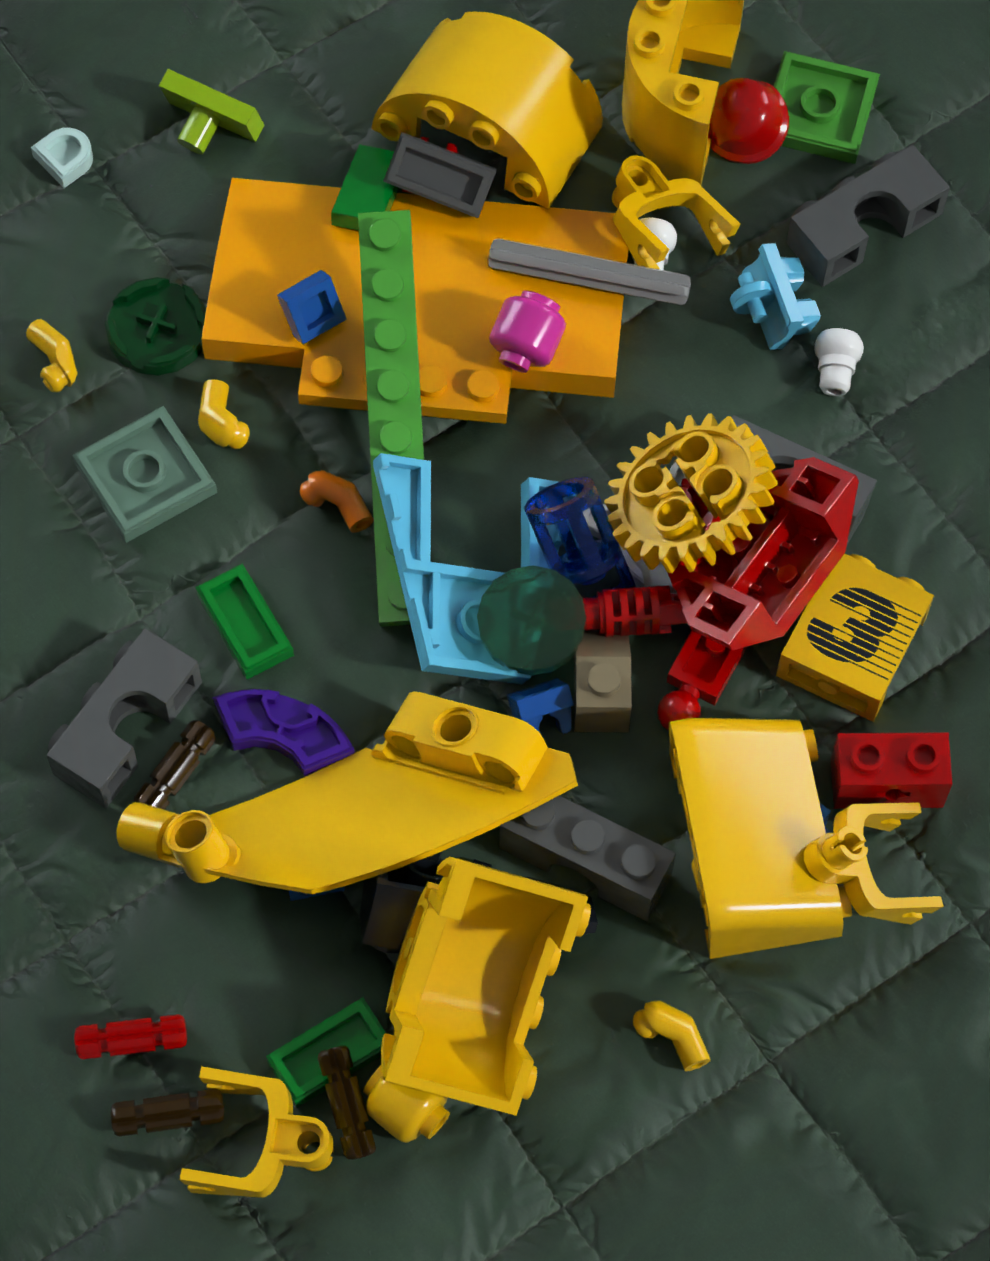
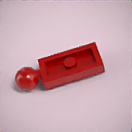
M691 631L667 676V683L679 688V690L669 692L661 699L657 709L661 725L669 731L670 721L700 718L699 698L715 706L747 647L731 650Z

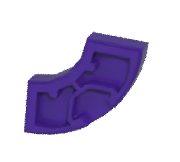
M261 689L239 690L212 697L215 709L234 751L251 747L276 750L291 759L304 777L355 753L350 740L340 726L313 704L308 705L299 700L280 695L278 691Z

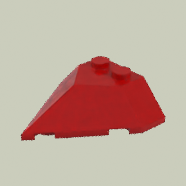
M815 457L794 460V467L771 471L778 482L777 486L768 490L775 502L774 505L759 507L766 521L764 524L750 523L747 526L753 537L750 541L739 537L732 542L735 547V554L733 555L726 553L723 549L716 551V563L713 566L704 557L698 558L693 572H689L684 563L680 561L674 572L668 573L691 630L731 650L783 637L846 552L859 484L855 474ZM686 478L682 479L681 486L679 487L685 492L706 524L703 527L704 530H708L712 522H720V517L718 516L715 519L688 480Z

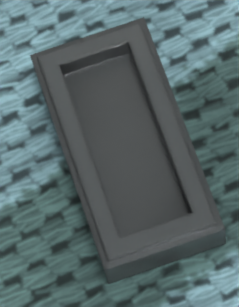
M402 132L383 181L479 218L497 169Z

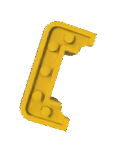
M687 718L670 721L669 755L674 778H677L678 791L682 796L700 887L701 908H703L706 926L708 927V929H705V938L709 958L714 959L842 937L843 918L852 916V906L844 884L818 881L810 874L804 862L806 846L826 833L811 762L818 761V749L813 729L803 730L800 720Z

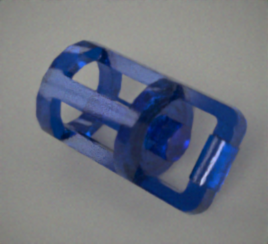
M579 477L564 480L543 489L527 501L524 510L562 599H575L570 585L594 584L603 579L606 573L614 566L620 578V584L615 587L612 586L610 589L636 587L621 547L612 534L614 530L608 521L609 518L593 479ZM577 495L568 502H564V497ZM588 508L601 535V540L594 541L583 515V511ZM555 524L566 550V553L560 557L546 525Z

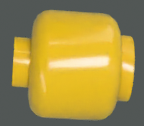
M381 1065L370 1077L363 1090L368 1096L365 1106L367 1114L403 1143H408L421 1134L427 1139H431L445 1124L450 1115V1112L444 1108L447 1097L387 1082L384 1080Z

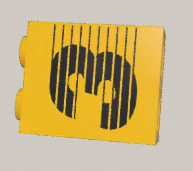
M844 554L808 602L781 653L776 676L874 722L883 704L887 689L919 626H923L927 618L934 595L926 592L923 586L913 579L907 577L896 578L877 569L870 560L863 556Z

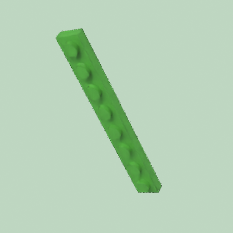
M410 210L358 213L380 627L411 625L373 467V460L380 453L424 460Z

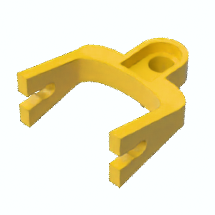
M630 156L626 158L616 176L617 187L612 193V202L618 209L613 217V223L620 232L637 265L660 269L656 263L663 261L669 251V248L638 218L651 211L671 206L689 208L694 213L716 255L720 256L726 253L730 245V241L727 238L735 235L741 224L697 181L688 178L668 181L657 165L643 156Z
M919 802L851 804L836 814L833 823V833L823 834L810 842L804 850V862L810 874L823 883L844 884L849 901L860 916L912 925L923 918L922 913H933L944 907L941 896L886 897L881 893L873 879L866 856L868 847L864 846L866 842L863 835L864 826L890 832L901 825L900 819L910 820L922 813Z
M201 1066L199 1078L203 1083H207L208 1090L218 1089L221 1093L266 1096L269 1119L266 1141L261 1157L254 1170L248 1176L240 1178L182 1168L180 1180L183 1184L188 1185L187 1189L191 1193L264 1198L270 1195L277 1187L284 1166L301 1167L316 1172L327 1168L331 1164L333 1157L330 1155L334 1152L331 1133L325 1124L317 1118L293 1115L292 1096L280 1079ZM320 1142L315 1152L310 1154L303 1153L302 1149H306L309 1144Z

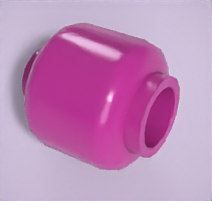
M527 290L522 291L521 296L506 298L489 336L492 346L501 353L498 359L499 362L510 369L522 373H527L530 366L545 367L549 365L566 328L564 318L558 313L560 310L559 304L544 295Z

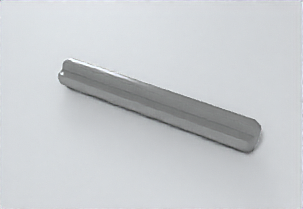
M500 238L493 240L489 251L488 262L492 269L676 305H684L686 303L691 287V279L685 274Z

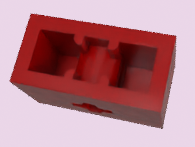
M949 732L838 733L831 755L834 809H845L851 804L920 803L921 808H943L953 784Z

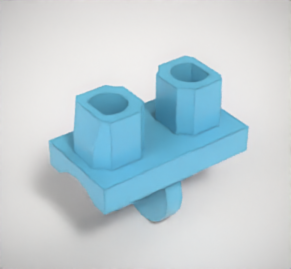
M776 243L762 244L758 249L760 252L759 257L752 264L745 267L742 274L738 276L740 288L731 295L730 302L734 312L738 314H751L753 322L760 323L770 350L783 349L793 335L811 332L819 322L821 315L815 300L796 299L793 292L797 291L804 282L805 272L800 259L780 257Z

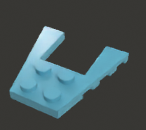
M380 453L373 460V467L421 671L523 684L531 678L546 618L542 615L547 595L553 590L557 571H554L559 547L565 541L569 521L566 519L571 500L576 497L577 484L528 477L521 483V575L430 562L431 461Z

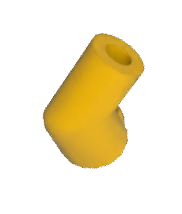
M37 319L33 321L27 328L26 337L47 355L51 363L49 366L44 367L40 373V377L44 379V385L51 392H60L66 385L71 387L76 380L78 372L69 340L45 320Z
M207 380L203 385L198 415L200 430L221 447L228 445L233 449H240L247 443L250 430L246 423L238 421L237 417L226 409L229 385L220 380Z
M661 1000L645 1003L644 1009L638 1010L634 1014L633 1025L641 1037L654 1038L660 1034L672 1040L685 1071L698 1069L711 1061L697 1026L689 1014Z

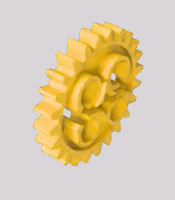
M708 413L701 425H697L693 417L688 415L684 421L683 428L679 430L669 421L665 427L666 435L659 438L652 432L647 433L649 446L645 449L632 446L630 451L635 460L632 463L619 462L617 464V468L623 475V478L608 482V486L615 495L604 500L605 505L611 512L606 517V521L614 531L612 534L619 545L628 552L633 561L637 562L643 559L650 570L655 569L661 562L668 573H673L679 562L682 561L688 571L693 572L698 558L704 557L711 566L715 565L716 551L723 549L730 555L735 554V547L732 541L737 537L750 541L753 537L747 526L750 523H765L766 519L759 507L774 505L775 501L768 490L778 484L771 472L776 467L761 438L758 435L754 436L745 423L737 427L730 416H727L718 424L713 414ZM673 456H677L675 460L699 498L702 499L711 515L715 519L718 516L721 519L720 522H712L708 530H704L703 527L706 524L667 467L663 469L660 467L661 464H669Z

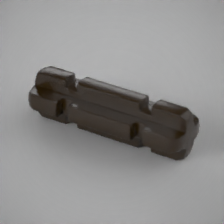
M198 720L190 721L180 734L183 738L181 743L174 742L151 773V783L145 782L134 796V802H141L165 810L170 803L167 800L168 796H175L200 763L198 760L199 755H206L215 743V732Z
M343 1045L323 1050L318 1054V1061L322 1076L327 1075L329 1080L325 1087L336 1127L343 1131L344 1136L340 1137L344 1156L349 1160L369 1156L375 1152L376 1145L371 1129L366 1130L364 1123L369 1120L357 1077L351 1076L350 1068L354 1066L350 1051Z
M218 1089L197 1091L198 1097L191 1098L189 1092L144 1098L143 1104L136 1105L135 1100L116 1102L112 1105L110 1113L112 1129L116 1136L122 1137L136 1135L140 1128H146V1132L151 1133L193 1127L192 1121L200 1120L201 1125L221 1123L225 1116L222 1093Z

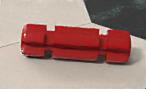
M176 1014L160 1016V1022H152V1017L108 1022L106 1023V1028L101 1029L98 1028V1024L78 1026L75 1028L74 1033L75 1050L79 1058L91 1059L102 1057V1052L106 1051L110 1052V1056L156 1051L157 1045H163L164 1050L183 1048L187 1044L186 1022L182 1015Z

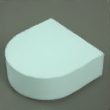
M74 128L57 129L31 146L33 157L63 188H66L84 175L93 162V153L88 137L80 130Z

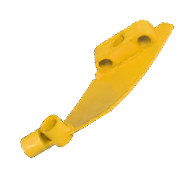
M414 691L408 694L386 730L384 743L376 744L373 749L364 748L299 780L210 815L200 810H190L177 814L141 802H134L123 811L118 821L116 833L118 844L123 850L183 868L189 879L196 883L205 884L213 882L220 877H225L260 886L317 894L369 879L435 855L539 807L578 786L570 754L548 748L539 731L527 722L512 716Z

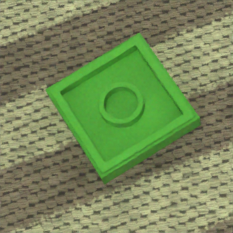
M784 51L774 83V87L785 100L789 113V129L781 146L856 164L880 74Z

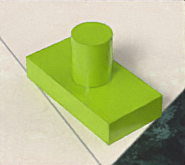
M167 69L159 84L161 91L170 104L191 113L177 138V142L192 152L203 155L218 126L253 142L257 141L264 127V123L256 108L175 71Z

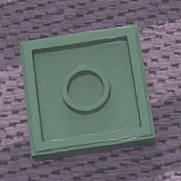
M164 406L72 455L76 467L126 543L217 493L215 482Z

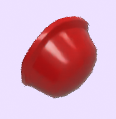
M749 78L730 79L718 87L709 124L708 138L711 139L710 148L720 157L735 163L752 164L771 157L783 144L789 129L788 108L780 92L767 82Z

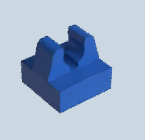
M322 270L277 294L292 334L302 344L347 320L332 279Z
M556 678L506 695L512 715L532 725L537 731H539V724L543 719L542 716L548 714L555 718L559 732L562 734L570 732L571 706L574 703L569 686L565 682Z

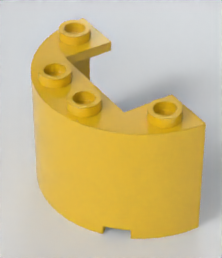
M638 0L633 9L627 33L622 94L623 123L630 142H635L645 157L653 161L669 180L688 178L697 181L700 185L702 184L711 147V139L708 138L709 124L719 82L679 74L682 59L730 69L741 28L744 0Z
M474 11L465 12L461 19L451 21L449 18H446L435 27L375 113L372 121V130L379 132L391 141H398L402 132L420 139L421 119L425 120L437 129H445L473 142L482 149L492 150L507 157L504 189L514 193L524 201L534 202L549 209L602 128L603 116L600 101L589 79L581 82L579 77L570 68L574 59L558 44L520 21L499 14Z
M448 857L437 867L436 874L443 876L440 883L427 882L413 912L398 956L386 1012L390 1013L389 1018L394 1026V1035L385 1033L382 1037L381 1066L383 1077L387 1082L517 1116L522 1099L528 1100L537 1079V1067L533 1066L534 1060L525 1048L524 1042L528 1030L536 1029L542 1016L544 998L540 994L546 975L553 976L556 972L561 957V950L571 952L575 937H582L585 933L590 919L591 906L587 903L588 896L585 894L462 859Z

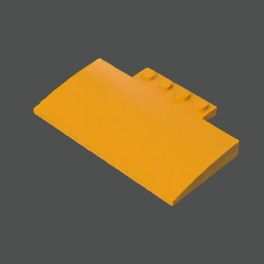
M232 178L216 251L201 337L204 359L302 368L298 390L299 404L368 411L359 230L334 226L331 221V212L341 188ZM396 194L390 211L410 210L422 416L506 424L510 388L614 398L624 294L492 269L489 266L488 259L493 240L500 238L627 263L629 249L613 223L615 213L555 207L547 209L543 206L485 201L479 218H476L419 195ZM322 270L331 277L347 320L302 344L294 338L277 294ZM527 290L544 295L559 304L560 310L558 313L564 318L566 328L550 364L545 367L530 366L527 373H522L510 369L499 362L498 359L501 353L492 346L489 336L506 298L521 296L522 291Z

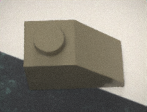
M598 630L574 631V732H629L632 709L629 635L605 637V635H599Z

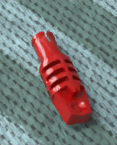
M669 585L608 588L597 592L596 597L559 600H554L553 598L548 600L551 634L581 630H598L599 635H605V637H613V635L672 633L671 625L687 623L678 594L670 593Z

